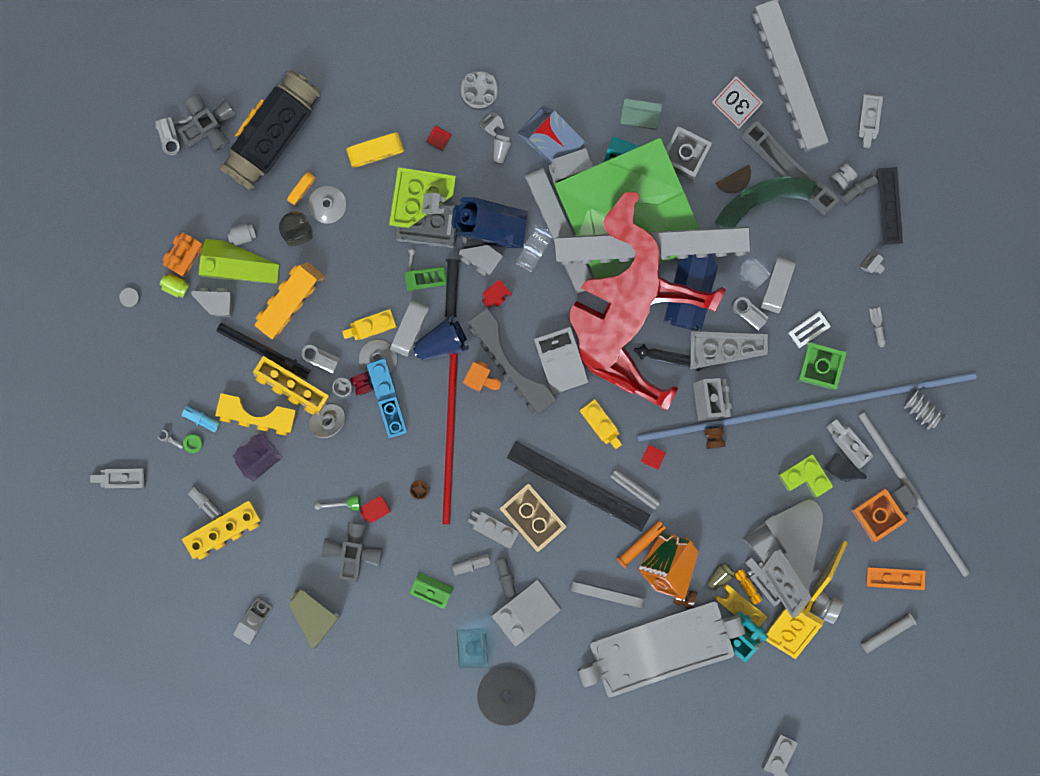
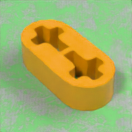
M309 171L306 172L288 196L287 201L296 206L314 183L316 176Z

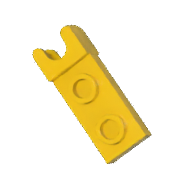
M728 584L723 585V588L727 591L725 598H721L718 595L714 597L717 602L734 615L739 611L744 615H749L751 617L750 620L758 627L767 619L764 613Z

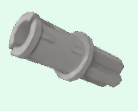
M197 486L188 493V496L196 502L199 509H203L212 520H216L221 516V512L210 502L211 498H207Z
M485 554L472 559L469 557L466 561L452 564L455 576L488 566L491 564L489 555Z

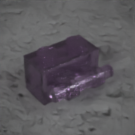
M262 431L258 435H253L246 445L240 446L237 452L232 455L236 460L234 461L242 474L253 482L283 458L275 446L265 439L266 435Z

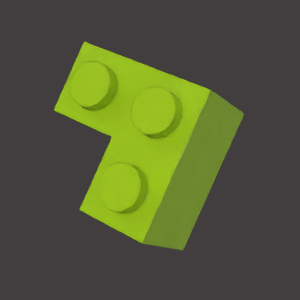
M813 454L778 474L787 491H791L805 482L813 496L818 497L833 488V485Z

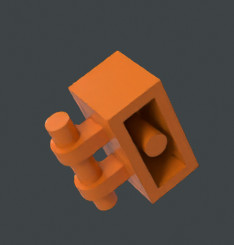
M182 232L181 235L178 234L175 237L172 250H168L164 255L163 265L185 278L201 253L203 244Z
M481 361L472 363L463 381L464 385L480 393L484 386L494 391L499 390L501 387L499 379H489L491 370L488 369L489 365Z

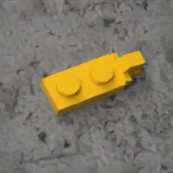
M389 309L354 321V323L350 324L351 328L342 331L344 339L354 337L355 340H362L397 327Z
M595 399L580 410V413L601 441H604L605 444L610 442L615 450L622 445L617 439V436L620 435L617 431L618 429Z

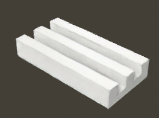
M819 311L788 334L792 337L797 347L801 348L831 326ZM817 317L821 319L798 336H795L794 333ZM824 323L825 326L800 343V338Z

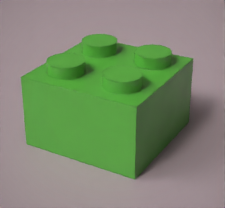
M810 342L807 343L797 381L833 391L837 390L847 352Z

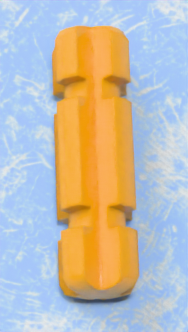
M743 569L738 570L735 573V577L738 581L740 580L741 586L746 594L751 597L752 603L758 604L762 601V597L756 592L757 589L751 580L746 577L745 571Z

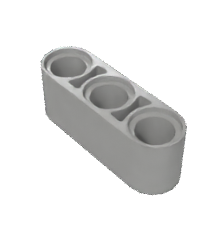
M777 256L762 300V309L780 313L796 261Z
M414 299L411 300L390 350L406 357L409 356L430 306Z

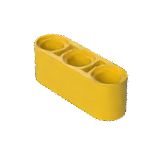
M396 132L348 147L346 151L351 167L355 168L404 152L400 135Z

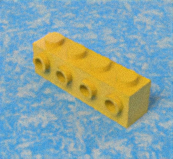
M264 356L253 371L257 382L264 386L266 383L272 386V391L278 395L285 394L289 397L288 400L295 405L300 403L305 407L304 410L311 415L315 413L320 415L329 401V395Z
M247 501L182 538V541L192 559L198 558L201 560L209 555L208 551L214 548L217 551L226 546L225 542L232 539L235 541L242 537L241 532L247 529L252 531L259 527L258 523L262 519L253 503Z

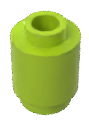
M169 273L168 276L164 274L159 285L162 286L161 290L177 298H184L190 284L186 283V280Z

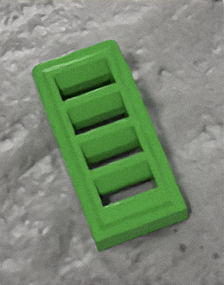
M444 266L411 270L404 273L407 291L445 286L447 282ZM435 272L438 274L439 282L436 281ZM428 273H430L431 283H429ZM420 274H422L424 284L421 282Z

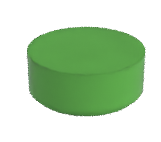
M190 434L184 438L183 447L189 453H197L202 449L203 441L200 436Z

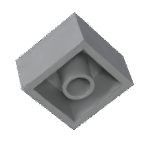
M678 126L666 150L675 171L694 180L712 143Z

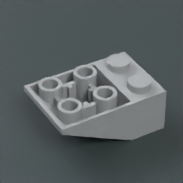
M571 327L534 339V344L552 395L589 383Z

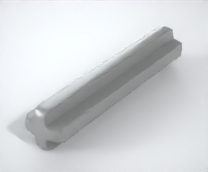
M619 470L613 471L610 476L613 480L652 509L656 510L661 503L658 499Z

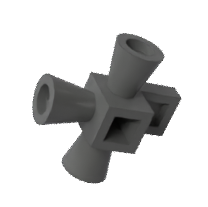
M195 94L184 101L183 104L194 115L192 122L177 130L186 145L191 147L208 136L213 152L226 147L230 141L218 130L221 128L218 122L236 116L228 102L224 100L211 113L209 108L205 109L200 94Z
M348 522V541H343V544L325 538L322 557L341 556L338 579L357 582L361 560L379 567L382 548H363L364 544H360L367 525Z

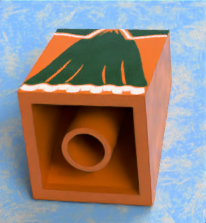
M661 533L638 568V571L655 591L684 600L699 551L695 548L694 542L688 538L682 539L674 534Z

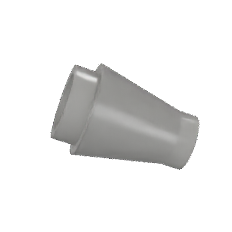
M496 135V139L493 142L494 162L504 164L512 144L510 137Z

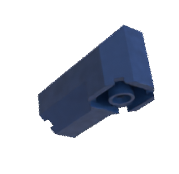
M462 197L460 200L462 203L453 208L451 225L457 229L458 232L456 233L458 236L482 241L485 244L496 247L506 246L512 249H523L528 211L475 197Z
M696 254L688 255L689 258L679 259L674 283L688 286L697 291L712 292L718 269L712 254L702 258H697ZM668 302L663 322L667 323L670 320V325L687 330H693V328L697 327V331L701 332L707 308L689 303Z

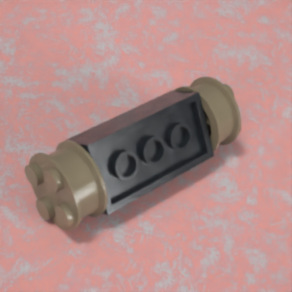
M292 70L285 72L287 76L283 82L273 88L230 148L229 152L231 154L224 164L220 163L221 167L219 169L232 177L234 181L248 190L255 189L254 184L260 175L264 176L269 173L312 113L310 112V106L316 97H321V90L313 84L310 85L304 76Z

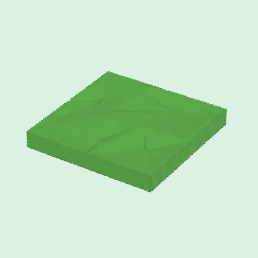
M661 137L554 183L576 236L608 234L604 228V218L626 192H637L640 198L635 204L634 223L646 231L700 229ZM677 255L669 256V259L659 260V264L677 257ZM619 258L611 259V262L600 263V259L592 260V263H589L595 278L619 275L626 271L635 258H630L631 261L619 262Z

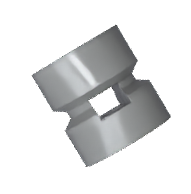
M821 592L813 602L809 612L817 617L822 615L823 620L834 624L842 609L843 601L834 597L829 599L827 594Z

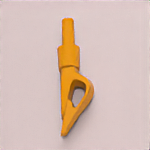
M261 99L255 109L252 108L248 117L234 135L235 137L243 132L264 100Z

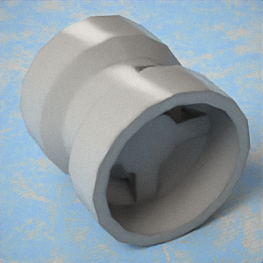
M844 163L840 170L830 177L838 187L844 190L848 186V182L853 181L857 174L848 164Z
M338 378L334 381L332 389L337 396L344 398L352 393L353 386L348 379Z

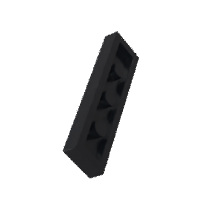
M897 167L878 168L883 245L902 244Z

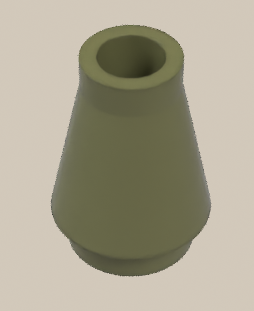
M725 562L722 565L719 564L707 584L716 591L720 586L733 578L735 571Z

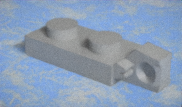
M863 95L858 130L859 137L863 138L862 148L869 149L872 139H876L878 135L883 96Z
M837 419L826 427L834 441L858 469L862 468L873 457L850 427L842 426Z
M144 469L101 470V475H90V483H101V488H144Z
M752 557L748 558L745 563L751 570L747 573L775 607L781 600L762 572L765 565L762 562L757 564Z

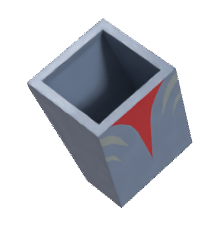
M542 106L517 133L550 164H552L551 160L581 150L582 144L585 142L555 110Z

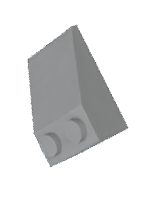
M536 580L492 614V617L516 647L561 610L540 582Z

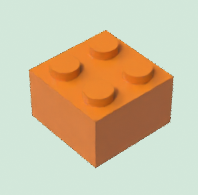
M881 489L851 510L872 542L879 541L907 522V519L886 489Z

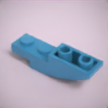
M385 358L366 363L388 438L407 433Z

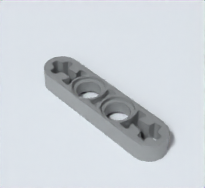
M573 581L570 588L572 592L638 608H643L645 599L603 588Z

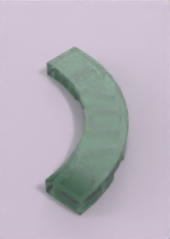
M796 177L776 178L758 183L737 195L719 214L715 224L723 228L736 227L751 208L777 197L799 198L809 201L817 183L812 180Z

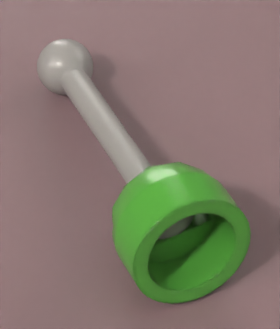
M359 495L349 497L346 502L327 504L317 502L314 508L320 510L325 507L347 506L352 511H360L361 499Z

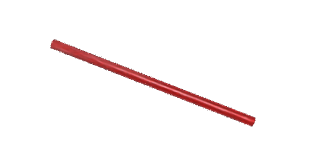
M458 353L450 355L442 524H450Z

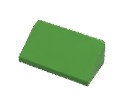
M419 572L409 594L445 609L454 588Z

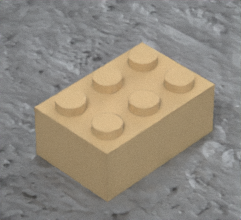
M529 483L500 508L537 552L566 528L565 524Z

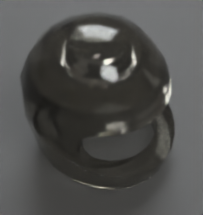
M292 211L285 214L280 220L279 231L288 246H298L313 238L312 227L303 213Z

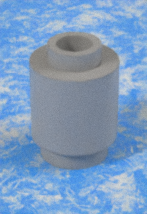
M244 223L230 227V231L227 232L229 242L234 243L235 246L251 242L252 239L257 238L253 223Z

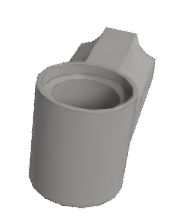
M172 117L155 121L164 152L171 156L177 155L181 150V144L178 140ZM173 141L176 143L177 149L174 152H169L167 144Z
M746 297L736 298L732 302L733 312L739 314L757 331L769 319ZM740 300L746 304L744 311H740L737 308V303Z
M314 345L305 346L301 352L304 361L331 373L334 372L340 359L316 348ZM306 350H315V357L307 359L305 357Z

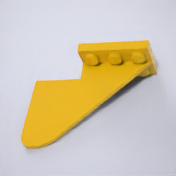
M845 540L840 544L810 592L811 600L799 616L792 618L785 608L766 632L769 636L766 640L767 642L794 659L799 656L824 623V620L809 611L815 599L832 579L848 544Z

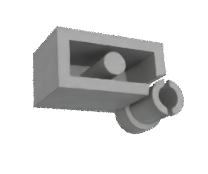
M778 732L761 767L772 773V776H788L785 769L798 743Z

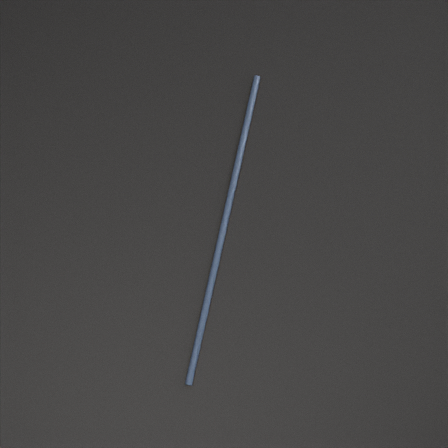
M970 372L638 434L637 440L638 442L905 393L917 389L921 390L977 379L976 372Z

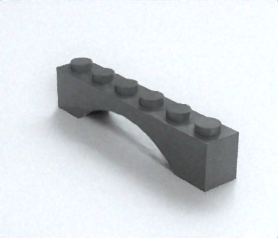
M757 120L743 133L741 138L823 216L840 200L828 187L803 169Z
M487 308L469 321L470 327L468 329L474 337L479 336L482 340L479 344L485 352L490 351L493 357L491 360L497 367L501 366L504 369V377L509 383L513 381L516 385L514 390L520 398L524 396L528 401L525 405L531 413L536 412L539 414L556 401L544 384L525 378L509 364L500 346L498 322Z

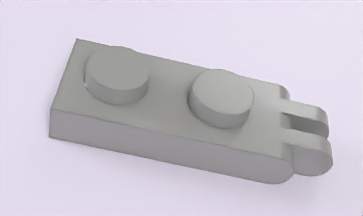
M481 511L479 514L471 512L470 515L477 518L475 521L470 518L467 519V522L473 524L472 529L511 549L519 531Z

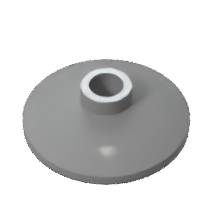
M333 186L317 188L311 194L308 202L309 211L313 218L324 224H331L341 219L347 205L344 194ZM324 201H330V206L324 207Z
M372 340L365 344L359 354V364L362 370L368 372L370 376L366 363L375 361V355H380L381 359L385 358L389 373H391L397 364V354L390 350L391 344L384 340Z
M326 405L320 415L315 413L311 416L309 422L311 432L319 438L334 436L345 424V412L338 405Z

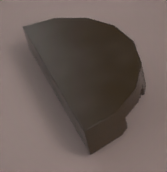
M747 165L715 184L726 193L734 194L742 191L747 187L751 179L750 166Z

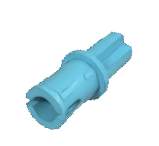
M188 405L183 410L182 417L195 422L197 426L201 425L213 432L218 430L220 423L206 416L205 412L201 413Z

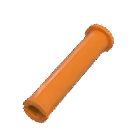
M658 520L619 558L616 557L615 559L627 569L626 566L667 528Z

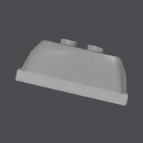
M767 520L743 538L764 565L775 551L781 549L782 553H785L765 523ZM815 565L811 583L822 575Z

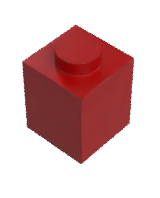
M382 495L361 506L362 511H360L364 521H369L370 523L391 513Z

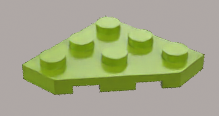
M398 167L389 226L410 228L428 214L422 213L424 194H440V196L446 198L445 202L453 197L456 176Z

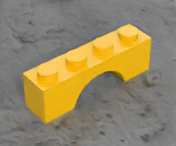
M220 393L215 416L220 417L219 421L231 423V420L239 421L238 425L250 427V424L257 425L258 430L268 432V429L271 428L276 430L275 434L287 436V432H293L297 411L276 406L269 415L254 417L245 410L242 398Z

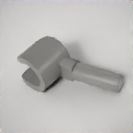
M161 430L166 433L164 439L157 436L160 441L172 443L180 449L183 448V444L172 438L171 434L166 430Z

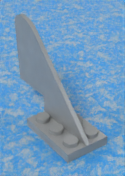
M810 499L791 507L765 522L785 553L783 554L781 549L775 551L763 567L762 572L792 618L799 616L811 600L809 588L823 524V514L819 505Z

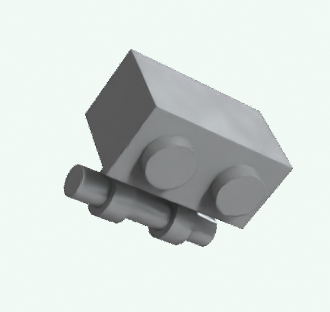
M703 379L693 383L698 421L732 417L731 409L733 408L729 400L730 387L727 386V379Z

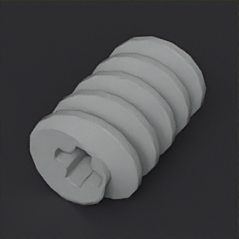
M917 389L905 402L903 409L911 407L909 414L911 415L916 412V420L922 417L921 425L928 423L927 430L936 428L945 419L947 414L940 416L942 410L939 408L934 411L936 404L929 405L930 399L923 400L924 394L917 395L919 391Z

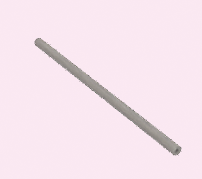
M866 413L860 414L858 417L902 484L907 486L917 501V507L963 577H966L970 572Z

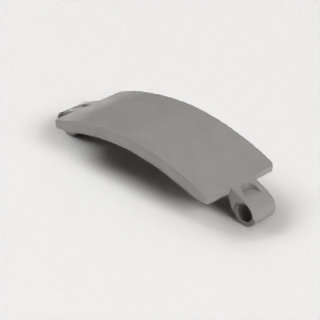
M710 602L592 642L590 647L596 662L582 666L577 671L583 687L603 681L607 696L614 697L693 669L732 658L735 653L730 639L741 636L746 632L740 615L723 619L717 602Z

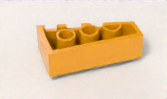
M309 262L299 266L295 265L289 273L291 277L288 281L284 280L278 287L279 293L276 296L273 295L267 302V305H269L267 309L260 311L255 319L258 321L254 326L269 338L274 339L281 333L293 318L291 314H295L304 303L303 298L306 299L316 289L314 284L326 277Z

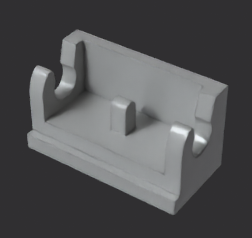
M586 148L551 160L552 164L548 165L553 183L593 167Z

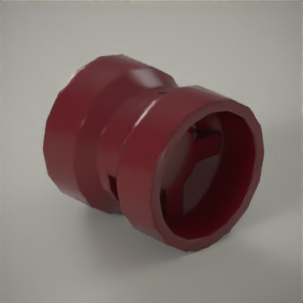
M368 372L350 378L351 384L355 385L356 397L374 390L373 385L368 381Z

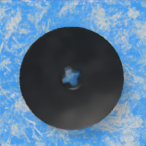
M503 667L491 671L483 678L478 688L477 701L481 712L488 720L498 725L509 726L523 721L530 714L535 702V691L530 679L524 673L514 668ZM504 691L512 695L508 702H505V699L500 697Z

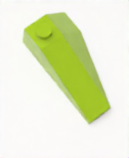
M205 239L200 256L199 275L208 278L278 284L279 264L224 240Z

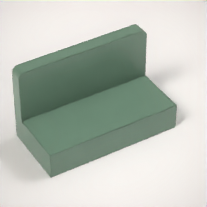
M624 98L620 123L623 125L658 129L662 104Z

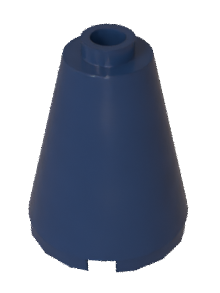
M453 315L447 317L415 343L413 351L417 358L427 360L465 352L469 349V345L465 346L464 341L467 340L460 323L452 320L455 318Z

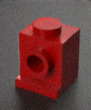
M499 279L482 293L484 297L482 301L488 309L494 305L498 307L506 300L504 297L506 295L511 297L512 293Z

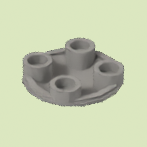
M474 71L465 76L461 83L460 91L465 103L470 107L480 109L488 107L495 101L498 94V86L494 76L487 72Z

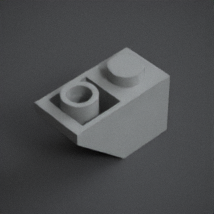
M488 245L459 251L460 260L468 266L470 264L476 266V271L484 277L486 274L491 276L503 259V255Z
M197 288V291H192V296L211 316L232 317V293L228 292V289L217 288L216 292H208V288Z
M257 597L239 622L233 635L250 645L273 607Z

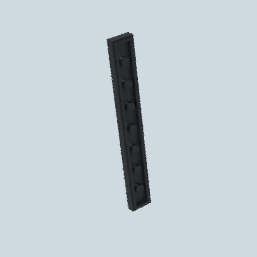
M517 441L507 459L642 532L650 517V514Z

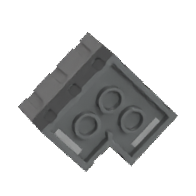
M442 204L439 208L444 209L443 214H428L410 228L397 227L396 240L398 242L406 241L414 244L454 248L456 228H453L451 222L455 206Z

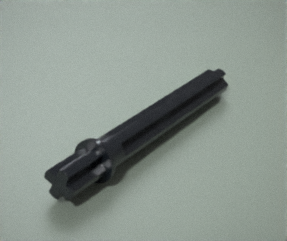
M220 323L216 331L268 358L289 372H293L305 379L311 373L310 369L297 363L296 359L292 360L223 323Z

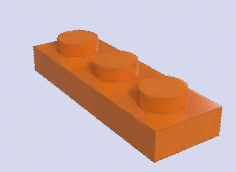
M867 567L866 586L925 590L926 571Z

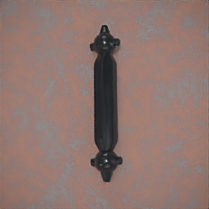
M646 344L633 350L642 360L648 356L652 360L690 367V356L655 348L648 350ZM705 367L696 368V371L699 372L700 369L705 368Z

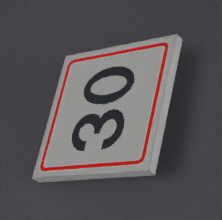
M736 75L712 103L739 129L764 101Z

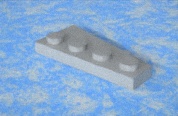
M691 331L690 370L767 355L768 334Z

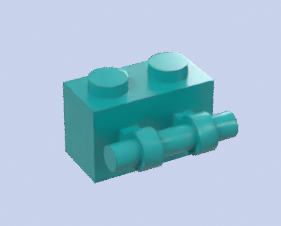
M739 611L736 615H740L743 626L749 628L753 634L745 629V634L732 638L730 641L734 653L746 663L762 644L757 638L759 637L765 642L769 636L763 632L764 629L761 626L758 627L750 620L751 617L749 615H744Z

